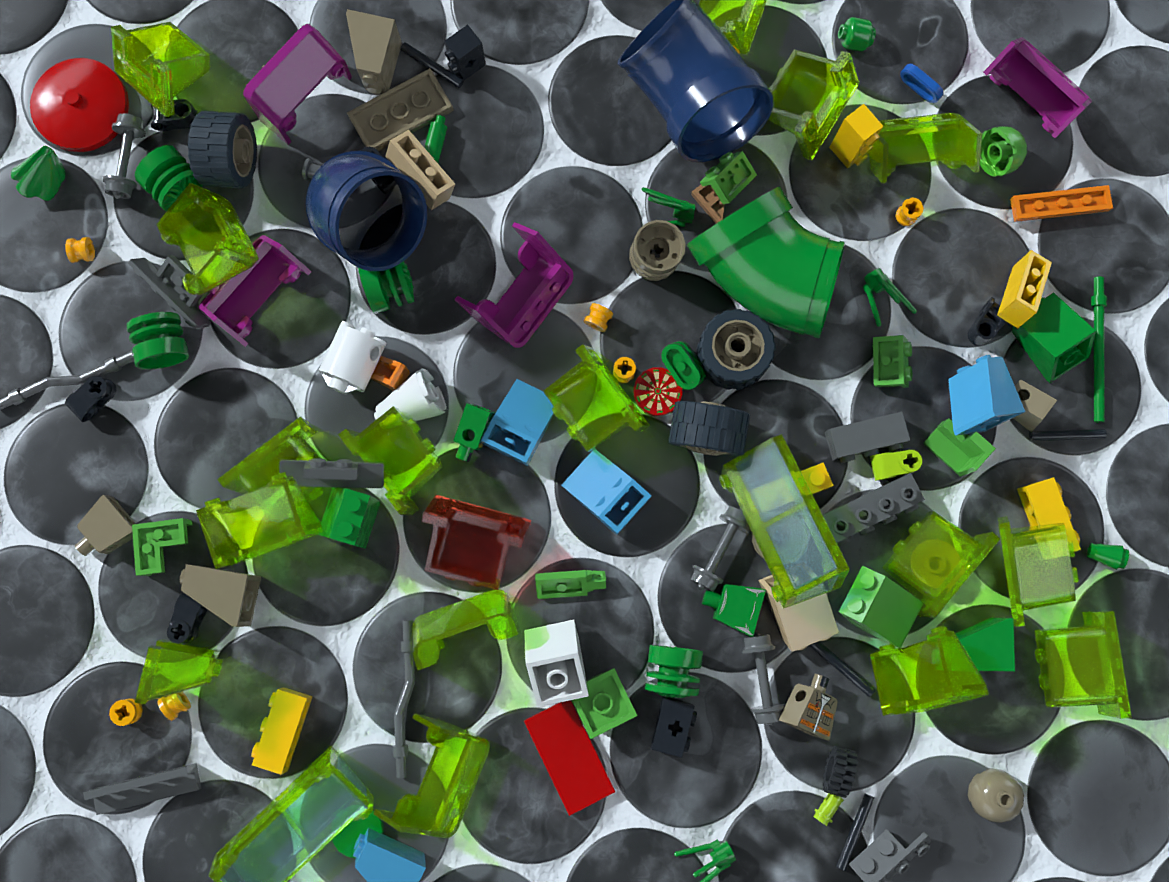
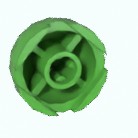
M999 126L984 131L977 144V151H980L982 159H978L979 164L984 172L994 177L1014 172L1021 166L1027 155L1025 138L1018 130L1007 126Z

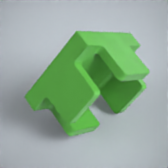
M615 668L586 680L589 696L572 700L590 739L637 716Z

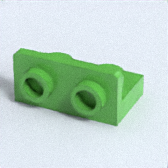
M743 151L734 154L732 152L724 154L719 159L720 163L705 172L706 177L700 181L702 187L712 186L722 204L730 203L757 176Z
M904 335L873 337L875 387L902 386L903 388H909V381H912L913 378L912 367L908 366V357L912 356V344L908 342Z

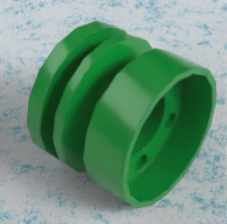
M164 145L148 153L141 160L134 174L135 180L146 192L152 194V198L166 212H174L188 205L197 197L203 187L195 179L190 164L172 145Z
M404 261L397 266L382 271H367L358 268L366 298L374 314L390 310L389 298L394 297L399 307L403 306L401 294L405 295L408 304L415 302L413 295L414 285L407 264Z
M149 313L127 322V332L130 333L129 341L132 344H137L132 348L134 363L137 368H166L182 363L189 358L186 340L179 337L184 331L180 325L181 318L177 313Z
M650 645L648 662L658 665L659 671H649L646 676L657 678L658 681L657 683L646 682L645 690L653 691L661 696L674 698L698 696L699 689L688 687V682L700 683V678L689 675V669L701 668L703 651Z

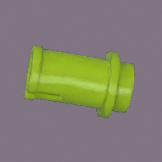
M828 793L819 809L815 808L814 811L816 813L813 817L827 826L829 822H833L831 818L844 799Z

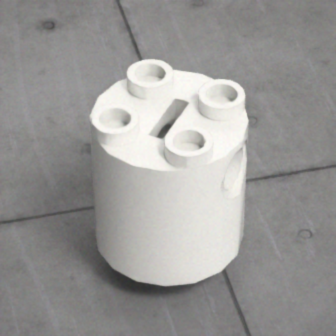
M342 321L319 368V372L323 375L328 387L346 395L356 390L364 392L387 343L374 337L375 333L361 327L360 331H358L352 324Z

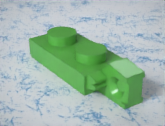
M579 570L535 574L537 598L539 599L588 596L587 592L595 589H606L605 571Z

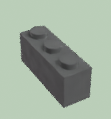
M903 412L831 428L825 432L832 461L840 459L841 463L856 460L855 455L863 453L865 457L880 454L879 450L888 448L889 452L904 448V443L910 441Z

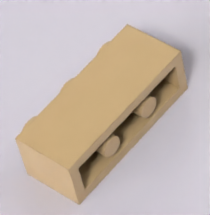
M407 130L390 140L385 157L419 186L426 200V205L433 210L449 200L455 183L415 136Z

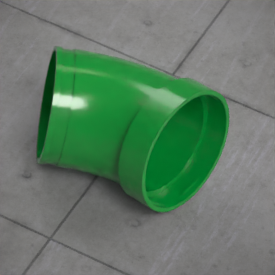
M780 186L740 208L687 244L698 265L704 264L716 282L746 310L777 327L798 334H807L814 336V338H820L838 276L845 242L830 240V238L816 235L801 226L790 214L789 211L793 207Z

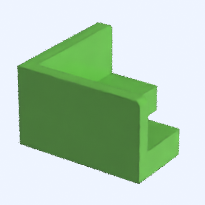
M949 418L941 422L923 443L960 477L975 472L996 449L977 431L969 435L955 436L953 422Z
M180 518L132 525L136 576H151L152 574L165 573L163 547L188 544L187 526H192V520Z

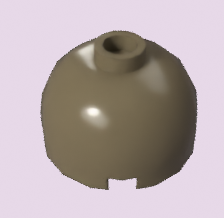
M986 769V771L976 774L969 784L968 798L975 809L974 811L988 821L998 823L1011 821L1019 815L1023 808L1024 793L1022 786L1014 776L1003 770Z

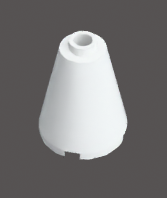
M424 368L416 371L376 406V412L374 413L377 423L380 426L384 425L386 428L445 413L446 403L439 386L434 387L430 382L434 380L432 375Z

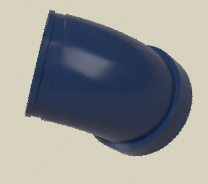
M673 0L637 35L623 52L617 63L628 73V76L659 111L667 123V133L679 154L685 160L691 162L712 161L721 158L728 152H734L761 130L773 109V95L759 73L746 65L722 31L693 0Z
M350 151L332 157L316 171L307 190V217L317 238L327 248L360 269L382 271L397 266L413 253L423 237L427 223V205L421 189L394 164L377 154L366 151ZM391 175L396 181L402 197V214L396 230L386 241L369 249L353 250L343 247L339 235V221L347 199L358 186L367 180L378 176Z

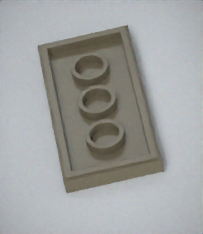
M431 68L347 112V115L366 147H374L377 151H380L389 145L390 140L409 130L413 133L434 122L437 115L445 116L453 112L454 109Z

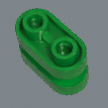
M677 341L663 349L662 361L681 388L693 389L705 380V370L702 368L700 360L686 342Z

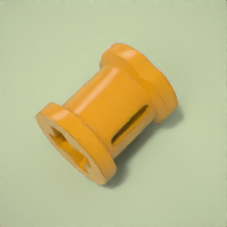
M914 197L906 199L896 211L898 223L903 226L914 224L923 213L924 207L922 202Z
M628 357L617 359L614 364L613 376L618 382L628 383L634 378L636 371L634 361ZM622 366H627L628 371L626 375L621 374L622 371L620 369H622Z

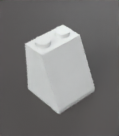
M569 620L524 630L526 667L537 707L588 697V688L575 621Z

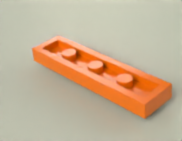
M1109 185L1015 195L1010 199L1014 222L1108 212L1113 209Z

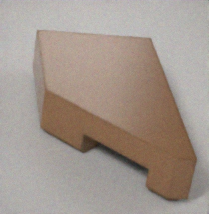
M700 185L691 192L693 198L715 224L723 220L725 204H722L711 185L703 187Z

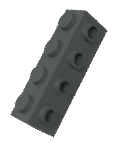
M909 473L817 517V520L829 545L837 543L838 546L852 541L851 535L860 532L862 536L875 530L873 525L880 521L885 525L896 520L895 514L903 510L905 514L919 509L918 503L925 499L912 474Z

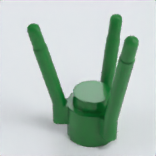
M642 187L641 190L643 192L658 197H648V201L674 208L673 218H677V220L668 222L680 227H685L686 222L692 223L695 204Z
M881 268L870 272L864 277L867 284L863 286V289L867 293L878 327L881 326V320L872 291L878 294L886 290L897 304L901 300L913 314L917 313V310L894 286Z
M718 839L708 844L683 849L674 853V856L678 857L710 849L713 850L709 853L712 861L694 872L693 876L696 878L713 867H716V869L700 882H710L720 872L730 867V863L736 861L727 841L720 844Z

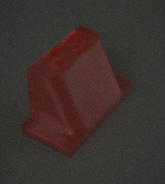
M435 495L423 512L422 522L434 525L424 571L443 575L449 580L458 579L465 581L472 586H484L498 590L501 585L511 546L522 547L529 531L531 520Z

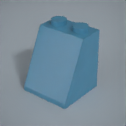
M982 356L976 359L975 365L962 367L956 371L957 374L949 378L952 422L955 436L971 434L976 431L985 432L1025 412L1003 357Z
M370 828L367 829L365 835L360 834L355 843V851L353 853V856L356 857L355 868L367 882H419L426 869L425 853Z

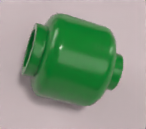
M856 17L847 19L845 24H841L838 31V38L841 39L843 48L860 52L872 46L876 36V29L871 21Z

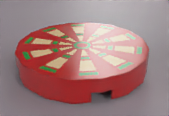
M654 367L643 371L636 379L633 394L638 408L645 414L656 417L664 416L674 411L675 402L681 400L682 388L677 384L668 369Z

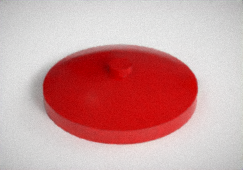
M88 58L64 60L49 68L35 84L30 99L31 117L40 134L56 147L71 152L91 151L109 143L118 134L112 130V124L116 123L119 114H128L129 110L128 94L120 78L105 64Z

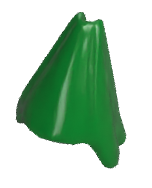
M46 145L38 149L22 163L13 167L11 171V178L19 182L16 185V189L21 195L27 198L39 197L45 201L55 197L66 175L60 159L54 150Z

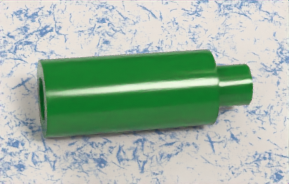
M437 115L435 122H431L424 146L437 163L439 162L447 132V126L444 125L446 118L441 115Z

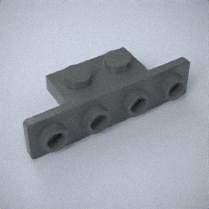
M167 256L159 270L146 258L130 259L128 264L134 269V272L143 278L155 293L161 295L168 302L169 307L177 311L189 326L195 329L209 327L211 321L196 307L207 287L175 256Z
M320 458L311 459L310 461L281 460L279 463V484L281 486L383 488L384 463L352 462V460L348 459L326 461Z
M886 829L850 862L849 866L863 882H891L890 880L897 873L901 875L910 867V861L916 855L921 857L930 848L928 844L931 840L923 832L905 849Z

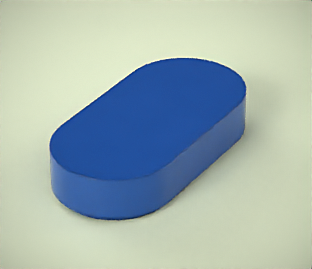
M907 64L900 72L903 82L927 102L937 103L943 96L941 86L917 66Z

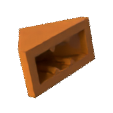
M381 356L370 379L394 391L407 380L410 371L404 364Z

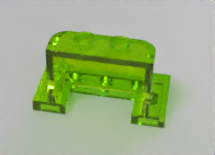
M171 22L125 30L121 25L111 26L114 71L165 117L174 115V97L209 72L210 54Z
M794 49L783 68L779 70L774 83L768 88L774 100L773 109L768 120L795 135L803 157L813 160L859 85L851 54L841 51L835 61Z
M582 344L575 351L582 361L543 390L554 406L552 408L553 413L559 420L563 419L569 426L566 428L569 435L574 440L578 439L587 452H590L629 424L635 432H643L650 426L596 351L590 346Z
M393 406L361 433L344 429L338 436L352 454L360 456L364 462L384 463V488L388 491L385 496L400 515L412 516L419 508L411 497L443 467V464L434 453L436 448L427 437L423 439L418 433L421 430L418 424L412 418L408 420L397 407Z
M300 416L217 480L223 488L239 492L244 488L268 517L278 524L289 514L293 516L304 508L302 504L309 499L315 500L324 492L322 489L325 487L281 486L279 484V463L281 460L310 461L316 458L322 459L308 440L318 431L311 423Z
M929 511L921 522L917 520L909 528L908 532L910 535L905 541L901 539L892 549L894 554L882 568L923 602L918 613L920 617H936L998 543L1000 538L993 532L972 537L935 511Z
M1008 516L997 517L1014 627L1025 626L1024 610L1076 601L1074 583L1079 582L1077 568L1071 567L1070 557H1075L1073 542L1067 541L1064 523L1011 529Z
M1114 611L1082 612L1084 625L1035 630L1037 643L1035 657L1038 664H1040L1041 674L1039 676V683L1044 690L1046 707L1097 705L1098 714L1120 719L1132 718Z
M158 639L156 646L151 645L148 647L135 703L147 704L150 700L211 684L213 678H218L221 671L223 659H219L220 651Z

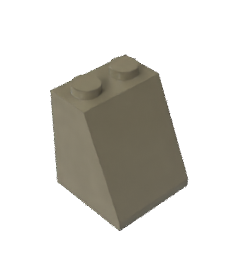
M347 9L346 16L356 69L364 88L375 95L385 93L390 90L402 44L395 19Z
M186 564V568L183 569L180 575L181 591L231 626L246 627L252 625L261 576Z

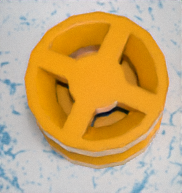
M83 237L81 240L70 238L66 240V255L71 263H77L83 259L86 262L94 260L95 249L91 238Z
M592 303L590 306L591 312L585 317L583 322L595 330L605 332L607 322L612 319L614 313L602 305Z
M174 688L169 696L161 697L157 701L161 712L171 721L175 720L180 712H186L191 708L189 699L179 688Z
M128 698L116 701L111 706L109 715L114 724L125 726L137 722L142 716L143 709L138 700Z

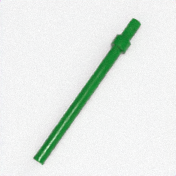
M1102 276L1094 277V296H1091V307L1094 308V329L1096 330L1094 337V422L1097 423L1105 422L1104 307L1107 306V296L1104 295V277Z

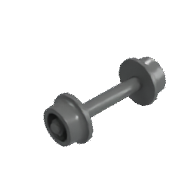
M119 114L116 123L112 124V130L123 135L116 176H103V182L106 184L105 193L117 199L131 198L132 191L137 188V183L126 178L132 140L133 138L145 137L146 131L143 129L144 121L132 114Z
M729 506L725 514L719 516L721 520L729 524L705 569L697 565L692 567L694 573L690 580L698 584L699 590L706 588L714 592L718 584L723 583L724 580L714 575L730 542L737 529L746 533L750 532L749 525L752 517L746 514L743 508L737 509Z
M755 632L753 637L744 638V649L742 650V653H754L761 693L762 706L751 708V712L755 714L757 724H767L771 727L775 722H780L779 718L785 707V704L772 703L764 651L776 649V646L772 644L770 634L760 635V633Z

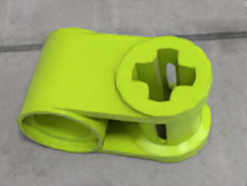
M915 450L888 452L870 456L875 481L913 473L922 465V457ZM908 458V460H913V464L909 467L908 464L904 465L903 460Z

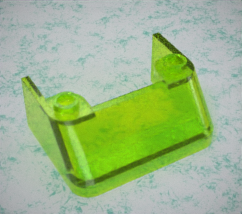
M956 113L880 120V123L883 125L878 134L880 138L873 144L874 148L868 153L871 171L881 183H887V176L896 170L897 165L941 161L948 168L952 169L967 165L975 173L979 172L982 133L964 117Z
M414 713L413 719L428 727L426 733L428 743L436 746L417 794L409 793L404 795L398 801L394 812L375 809L373 814L400 832L450 838L457 832L488 756L490 744L487 739L440 719Z

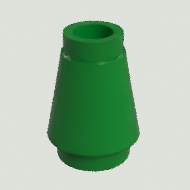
M1090 543L1087 558H1091L1115 570L1118 568L1125 569L1129 559V550L1124 549L1123 545Z

